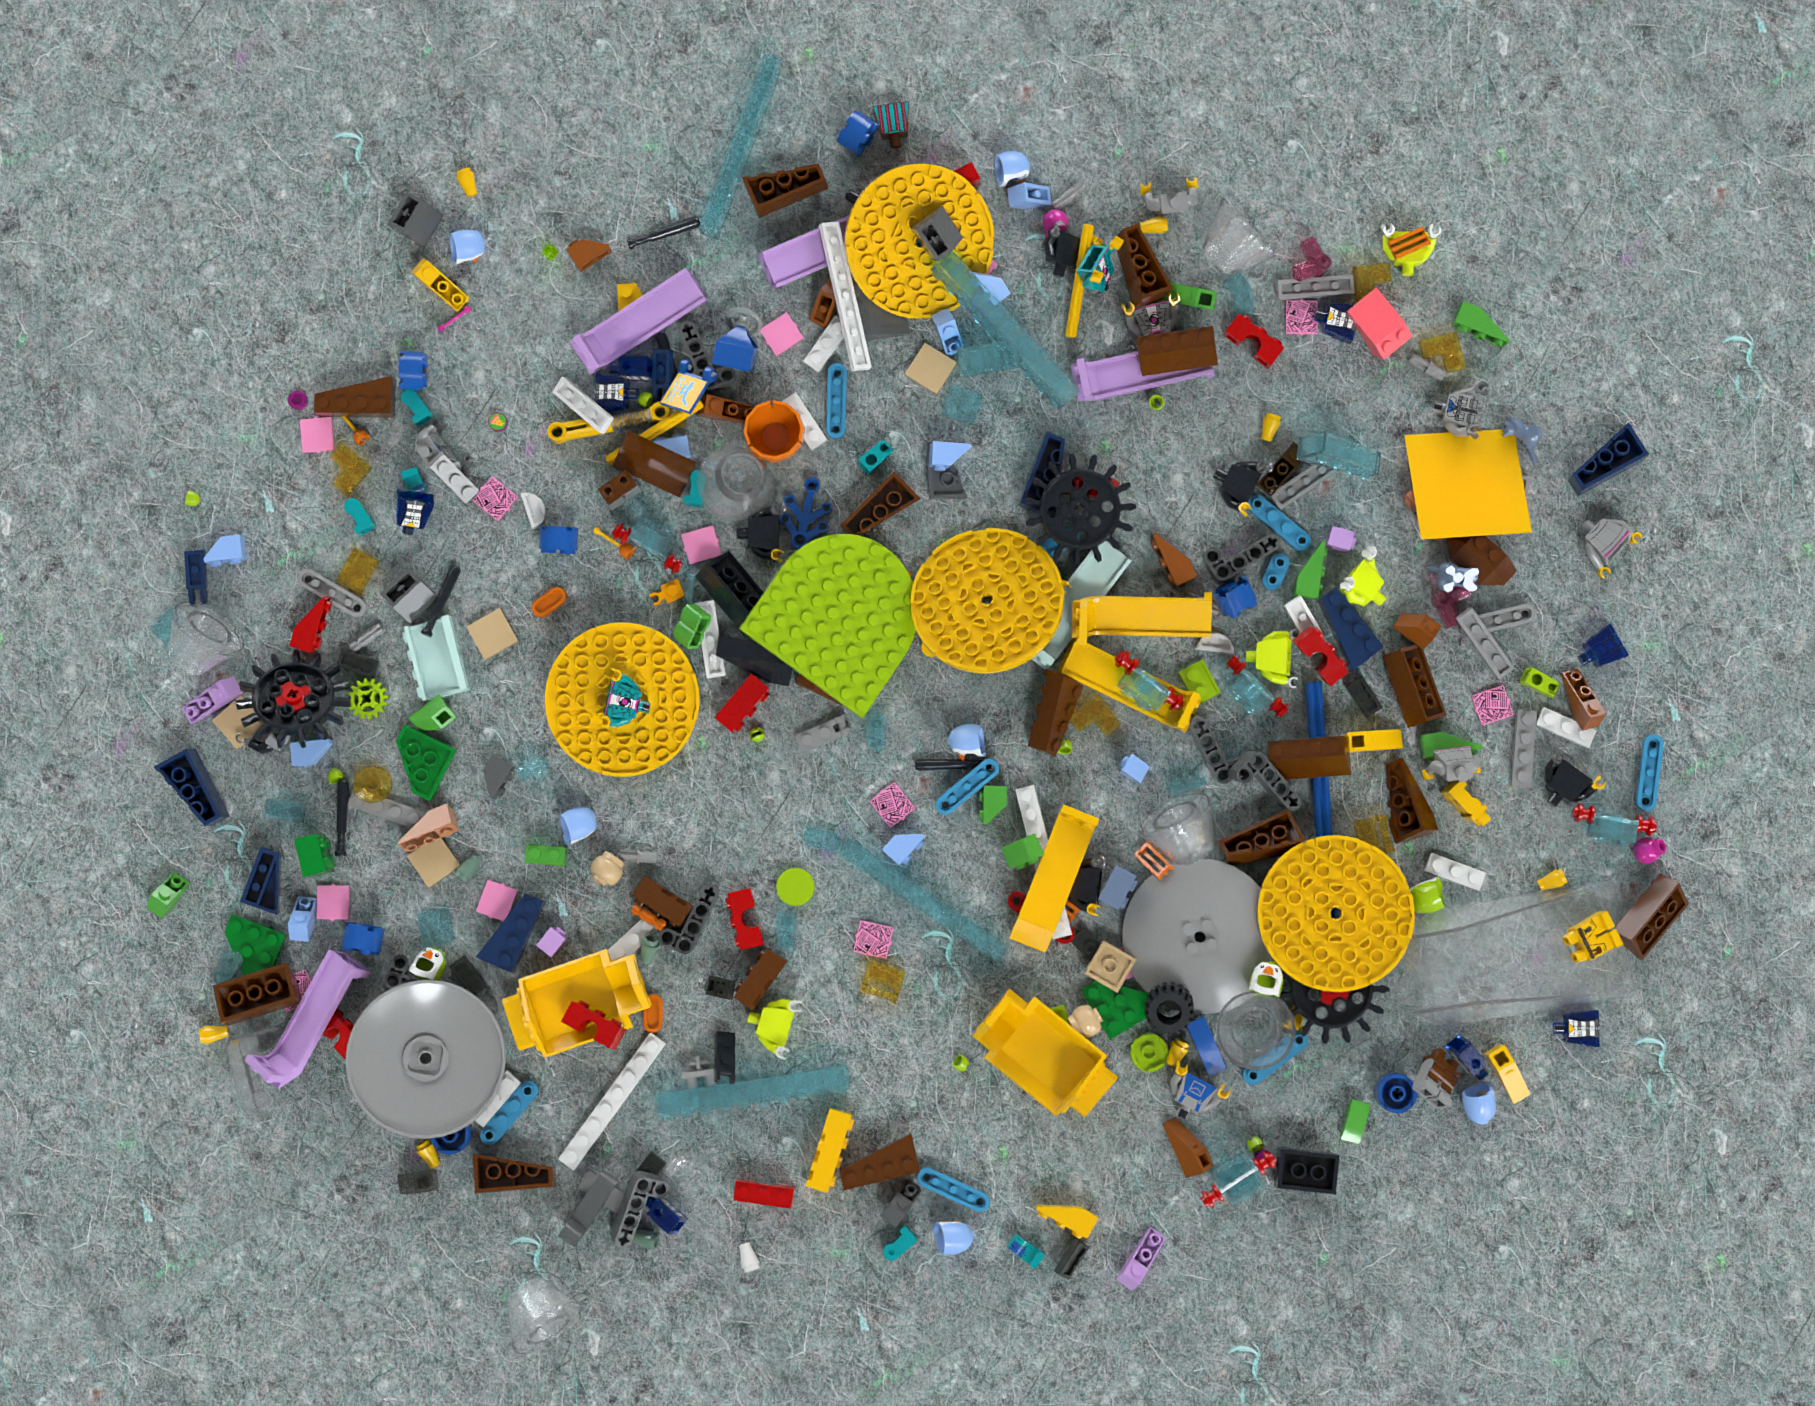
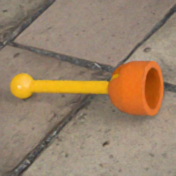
M342 417L354 431L353 439L358 446L363 445L370 439V435L365 430H357L347 417Z
M599 527L593 529L594 534H599L619 547L620 555L626 560L633 555L635 551L633 545L629 543L621 545L601 532Z

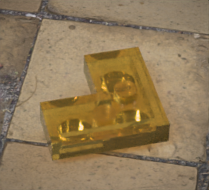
M1390 263L1353 266L1355 304L1375 289V283L1391 282Z
M1457 332L1419 341L1423 359L1442 356L1444 367L1447 371L1446 374L1466 369Z
M343 443L330 457L344 469L332 485L349 497L372 470V467Z
M1099 695L1074 712L1070 718V723L1078 733L1093 722H1095L1105 737L1121 726Z

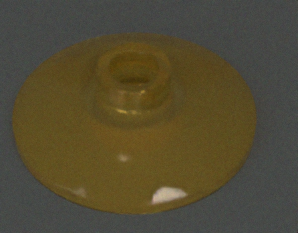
M368 766L361 769L353 780V790L356 796L369 803L385 799L392 789V779L389 773L377 766ZM370 785H376L375 789L369 788Z

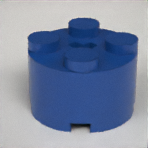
M856 110L847 119L846 127L841 129L837 142L860 157L865 150V146L869 147L874 140L872 134L877 131L879 124Z
M400 351L399 379H401L403 384H399V389L423 390V387L427 388L428 377L424 373V369H428L427 354L418 351Z
M540 526L539 549H541V553H556L557 549L560 550V554H575V550L577 551L578 527Z
M1239 577L1240 581L1237 582L1234 579L1219 586L1215 590L1216 594L1212 593L1223 616L1230 615L1231 618H1235L1241 614L1242 610L1253 608L1258 604L1256 601L1257 597L1247 577Z
M346 922L341 949L347 951L355 950L366 955H379L385 928L368 924L357 925L356 922Z
M1387 1073L1381 1076L1374 1088L1377 1104L1392 1113L1406 1112L1413 1107L1417 1100V1092L1412 1089L1414 1083L1407 1076L1399 1073ZM1392 1091H1399V1095H1392Z
M469 1124L465 1128L454 1132V1137L446 1135L430 1138L431 1143L443 1154H456L470 1144L473 1137L472 1125Z

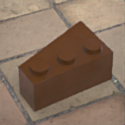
M647 876L642 878L632 894L635 897L634 901L643 907L646 904L652 908V913L659 917L663 915L668 919L667 922L675 927L684 925L693 908L692 904Z
M769 948L766 951L762 949L756 958L759 960L755 967L751 965L745 974L748 977L744 983L740 982L734 990L736 994L733 998L752 1011L757 1007L787 963V960Z

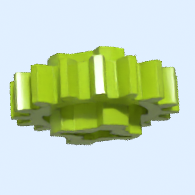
M364 678V683L358 680L357 687L351 686L353 692L347 693L351 696L352 704L349 710H355L353 715L358 716L360 714V719L363 720L366 716L368 720H372L373 715L379 718V712H386L383 707L389 706L385 700L389 699L390 696L384 694L388 690L386 688L381 689L383 684L381 682L376 684L375 679H372L370 683L367 678ZM365 687H372L368 691L362 690ZM357 696H358V699H359V703H358V704L356 703V697H357ZM366 696H369V697H370V699H371V702H370V703L366 702V701H367V700L365 699ZM368 708H374V709H375V710L370 711V712H364V711L367 710Z

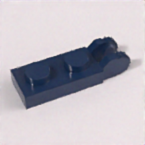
M653 349L652 388L654 403L661 401L662 391L660 388H663L664 396L672 383L673 350Z
M204 550L184 551L186 589L188 590L190 605L196 604L195 590L200 589L202 604L208 603V593L206 590L208 589L206 563L204 562L206 554Z

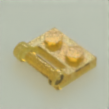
M1387 814L1353 821L1356 838L1380 849L1374 823L1379 822L1385 847L1380 850L1385 854L1395 852L1386 822L1388 820Z
M869 960L859 993L874 995L896 1004L906 971ZM871 980L895 988L894 993L868 986V982Z

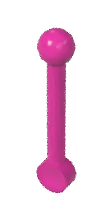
M465 306L463 311L444 325L439 326L437 330L439 332L444 331L447 326L462 315L470 313L471 307Z

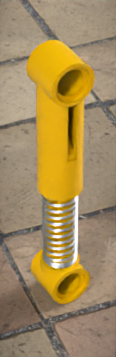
M656 402L650 408H644V411L641 409V411L637 410V412L634 410L633 413L632 411L631 413L627 412V414L624 412L623 415L622 413L621 415L617 414V416L614 414V419L605 433L614 432V429H617V427L620 429L623 426L627 427L628 425L630 427V425H637V423L640 425V423H647V421L648 423H659L671 415L670 409L661 405L660 402ZM659 409L666 411L662 417L656 416V412ZM584 419L562 423L554 422L547 429L548 436L556 444L602 434ZM562 429L563 433L559 437H554V431Z

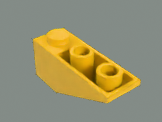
M422 259L410 272L456 312L470 299L426 259Z
M1401 729L1348 732L1343 734V736H1349L1350 753L1403 748Z
M1498 1044L1483 1053L1513 1104L1530 1095L1521 1073L1505 1045Z
M1035 1206L1039 1216L1048 1219V1217L1055 1220V1225L1062 1229H1065V1227L1071 1229V1234L1079 1239L1082 1237L1088 1238L1098 1220L1097 1215L1081 1206Z

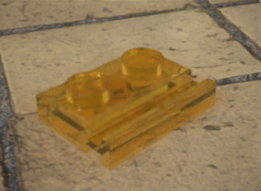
M354 547L336 581L362 595L380 561Z

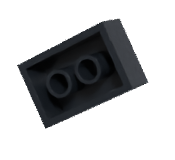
M1278 1147L1274 1186L1280 1189L1336 1195L1340 1155L1331 1152Z

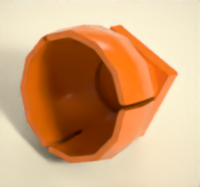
M770 400L756 405L746 417L743 436L749 451L759 459L769 461L770 464L791 458L803 444L805 427L800 414L788 403L773 400V407Z

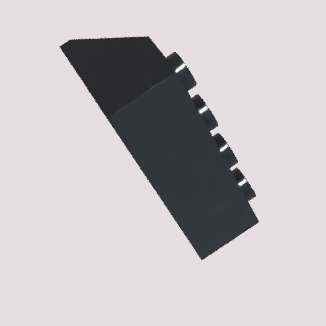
M730 551L707 563L695 576L738 629L764 593Z

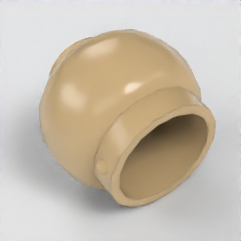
M604 851L602 856H597L591 864L592 879L603 887L606 884L610 886L615 885L622 877V869L625 864L616 856Z
M1081 1005L1068 1017L1072 1027L1086 1038L1095 1036L1101 1030L1100 1023L1103 1019L1096 1007L1092 1009L1089 1005Z

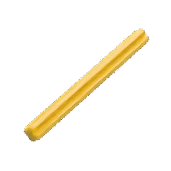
M1083 225L1076 270L1091 246L1094 231L1093 225ZM1077 271L1075 272L1065 334L1070 338H1076L1084 293L1083 281Z
M699 400L691 414L677 410L639 436L652 441L704 407L702 401ZM621 447L605 457L610 466L613 465Z

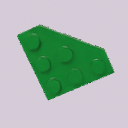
M404 724L396 744L411 784L412 793L431 802L457 750Z
M231 914L224 932L243 976L274 967L287 936L283 932Z
M1096 980L1080 989L1088 1005L1092 1009L1096 1007L1103 1019L1100 1024L1109 1040L1146 1019L1145 1003L1146 997L1149 996L1147 992L1121 986L1117 993Z

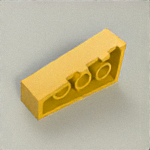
M830 1107L805 1186L828 1193L830 1186L834 1187L837 1178L834 1175L835 1168H840L843 1159L839 1155L841 1149H846L849 1140L845 1136L847 1130L851 1131L854 1124V1119H851L852 1114Z

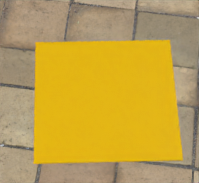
M1502 429L1475 431L1479 435L1477 439H1473L1471 435L1469 437H1455L1450 432L1404 435L1421 539L1532 532L1515 436L1507 435L1502 437Z

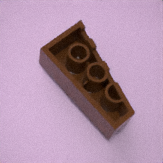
M819 164L796 167L794 170L788 171L779 170L777 173L771 174L762 173L754 177H742L744 186L759 218L828 189L826 178Z
M1135 224L1123 228L1117 236L1123 239L1124 242L1120 249L1117 250L1131 302L1135 309L1164 299L1173 287L1139 225Z
M392 376L316 393L314 395V413L319 417L395 418L396 380Z
M893 472L839 528L845 534L860 536L921 498Z
M1046 669L1044 676H1047L1046 684L1041 687L1040 693H1043L1041 704H1037L1036 712L1038 718L1037 721L1033 722L1028 746L1039 752L1056 757L1061 747L1063 736L1068 729L1070 718L1075 711L1078 698L1082 693L1083 685L1064 674Z
M1289 809L1225 837L1219 840L1218 843L1226 863L1233 866L1281 856L1294 846L1306 843V840Z
M911 1132L841 1168L839 1172L843 1189H853L920 1173Z
M473 1154L474 1187L477 1194L557 1187L555 1167Z

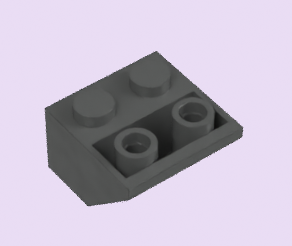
M407 191L390 218L388 225L392 230L425 248L444 215L424 200Z
M940 206L911 228L931 260L937 262L953 251L963 239L943 206Z
M407 568L380 593L410 624L437 599V596L410 568Z

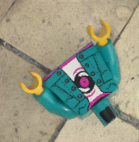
M1115 236L1106 246H1090L1076 270L1083 281L1082 286L1091 291L1098 290L1099 292H1105L1109 289L1108 282L1114 273L1111 254L1115 249H1120L1124 242L1123 239Z
M611 668L614 671V675L612 677L607 676L611 683L603 716H598V718H602L603 722L601 725H597V727H619L630 723L632 719H636L637 711L649 713L651 702L640 700L642 692L639 691V686L629 676L614 668Z

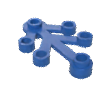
M814 477L808 478L804 483L807 494L803 512H801L796 504L793 495L789 494L784 498V503L790 507L800 522L798 531L791 522L790 514L783 513L780 516L781 523L787 527L792 535L791 545L795 550L809 543L810 539L819 533H825L829 529L826 521H820L817 527L806 532L807 526L824 514H830L833 510L832 505L825 502L821 508L810 514L814 494L820 488L819 481ZM809 484H816L815 489H810ZM789 497L793 498L791 504L786 502V499ZM826 505L831 508L828 512L823 510ZM788 516L789 521L783 522L782 518ZM825 524L827 527L825 530H821L819 526ZM799 538L804 540V543L801 545L797 544Z

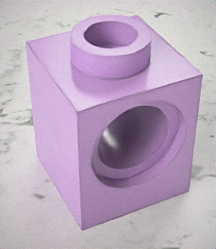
M1332 526L1329 529L1325 547L1347 553L1350 551V548L1353 549L1355 546V532Z
M558 926L556 928L550 927L536 946L550 957H554L568 940L565 937L566 932Z

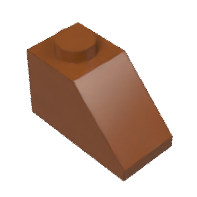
M584 239L573 241L568 245L569 248L566 249L580 272L612 253L608 244Z
M827 280L820 289L809 318L810 321L824 328L828 326L837 308L830 280Z
M1401 613L1393 625L1394 629L1423 650L1435 638L1442 627L1427 615Z

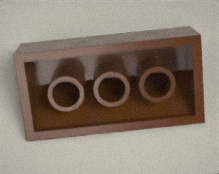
M1213 326L1136 337L1142 376L1218 365Z
M1412 645L1382 656L1384 666L1390 676L1391 685L1397 696V702L1401 707L1403 719L1408 728L1446 715L1424 650L1421 647Z
M1349 736L1267 742L1269 761L1285 780L1351 775Z
M1660 873L1614 928L1617 930L1624 946L1641 961L1689 904L1679 882Z
M288 963L213 985L220 1021L228 1026L297 1005L302 999L299 985Z

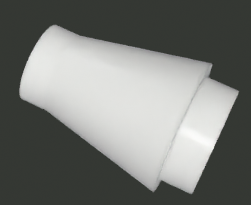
M750 1242L739 1245L741 1269H744V1273L759 1269L758 1264L760 1262Z

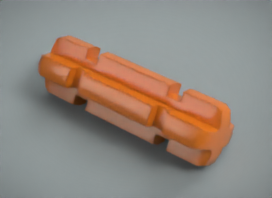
M638 903L633 905L631 909L633 915H639L641 920L651 926L655 925L654 928L662 931L667 923L665 920L658 919L657 915L646 908L643 910V907Z

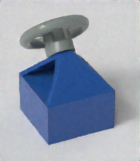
M736 307L729 310L726 314L725 320L731 331L716 341L712 364L750 372L754 370L758 346L750 335L760 332L762 320L756 312L748 308ZM737 313H744L750 315L751 317L747 318L744 316H740ZM731 317L736 320L735 325L732 323ZM751 323H757L754 329L749 330Z

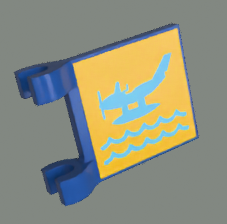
M682 359L679 364V371L661 399L660 404L691 414L708 385L717 379L718 374L714 373V369L709 366L705 367L703 377L691 374L694 367L689 365V360Z

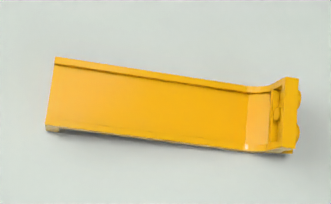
M1204 592V598L1090 596L1072 602V638H1079V645H1087V638L1091 635L1211 637L1212 592Z
M1078 638L1071 639L1056 672L1064 674L1164 725L1185 733L1187 732L1191 720L1190 716L1196 712L1202 699L1200 694L1194 691L1182 690L1137 668L1164 691L1169 687H1173L1175 695L1182 694L1184 696L1183 706L1179 710L1171 711L1167 702L1162 704L1159 701L1162 693L1135 671L1130 675H1126L1124 673L1125 668L1122 666L1117 668L1115 666V656L1089 643L1087 645H1079Z
M1063 804L1019 916L1011 930L1010 939L1044 953L1046 952L1099 818Z

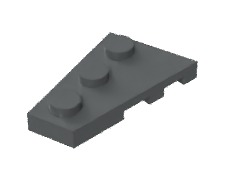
M927 442L929 500L967 499V494L963 489L954 463L945 471H935L933 467H929L930 444L932 442Z

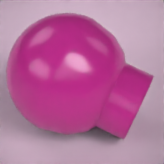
M1055 209L1045 214L1043 218V228L1046 231L1045 239L1048 236L1049 230H1052L1054 224L1058 221L1065 223V225L1061 224L1058 226L1060 231L1065 232L1067 230L1069 220L1063 211Z
M1650 837L1640 838L1633 847L1635 858L1644 864L1653 863L1661 854L1666 853V845L1661 838L1656 840Z

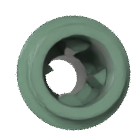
M472 855V857L456 868L454 875L466 884L468 880L471 881L482 861L475 855Z
M646 934L641 939L640 960L645 964L652 963L660 946L656 935Z
M636 1229L633 1242L647 1250H655L659 1242V1234H656L655 1231Z

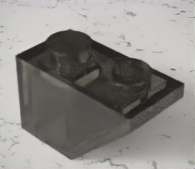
M436 1169L397 1175L400 1194L435 1191L439 1188Z

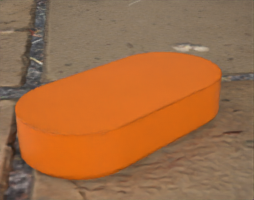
M553 587L533 602V613L537 617L545 618L557 610L567 600L565 590L561 587Z
M650 994L648 996L652 1005L650 1008L643 1010V1026L647 1032L656 1033L663 1026V1000L657 994Z

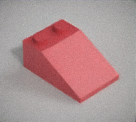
M1378 288L1373 289L1347 311L1372 355L1385 360L1413 337L1404 320Z

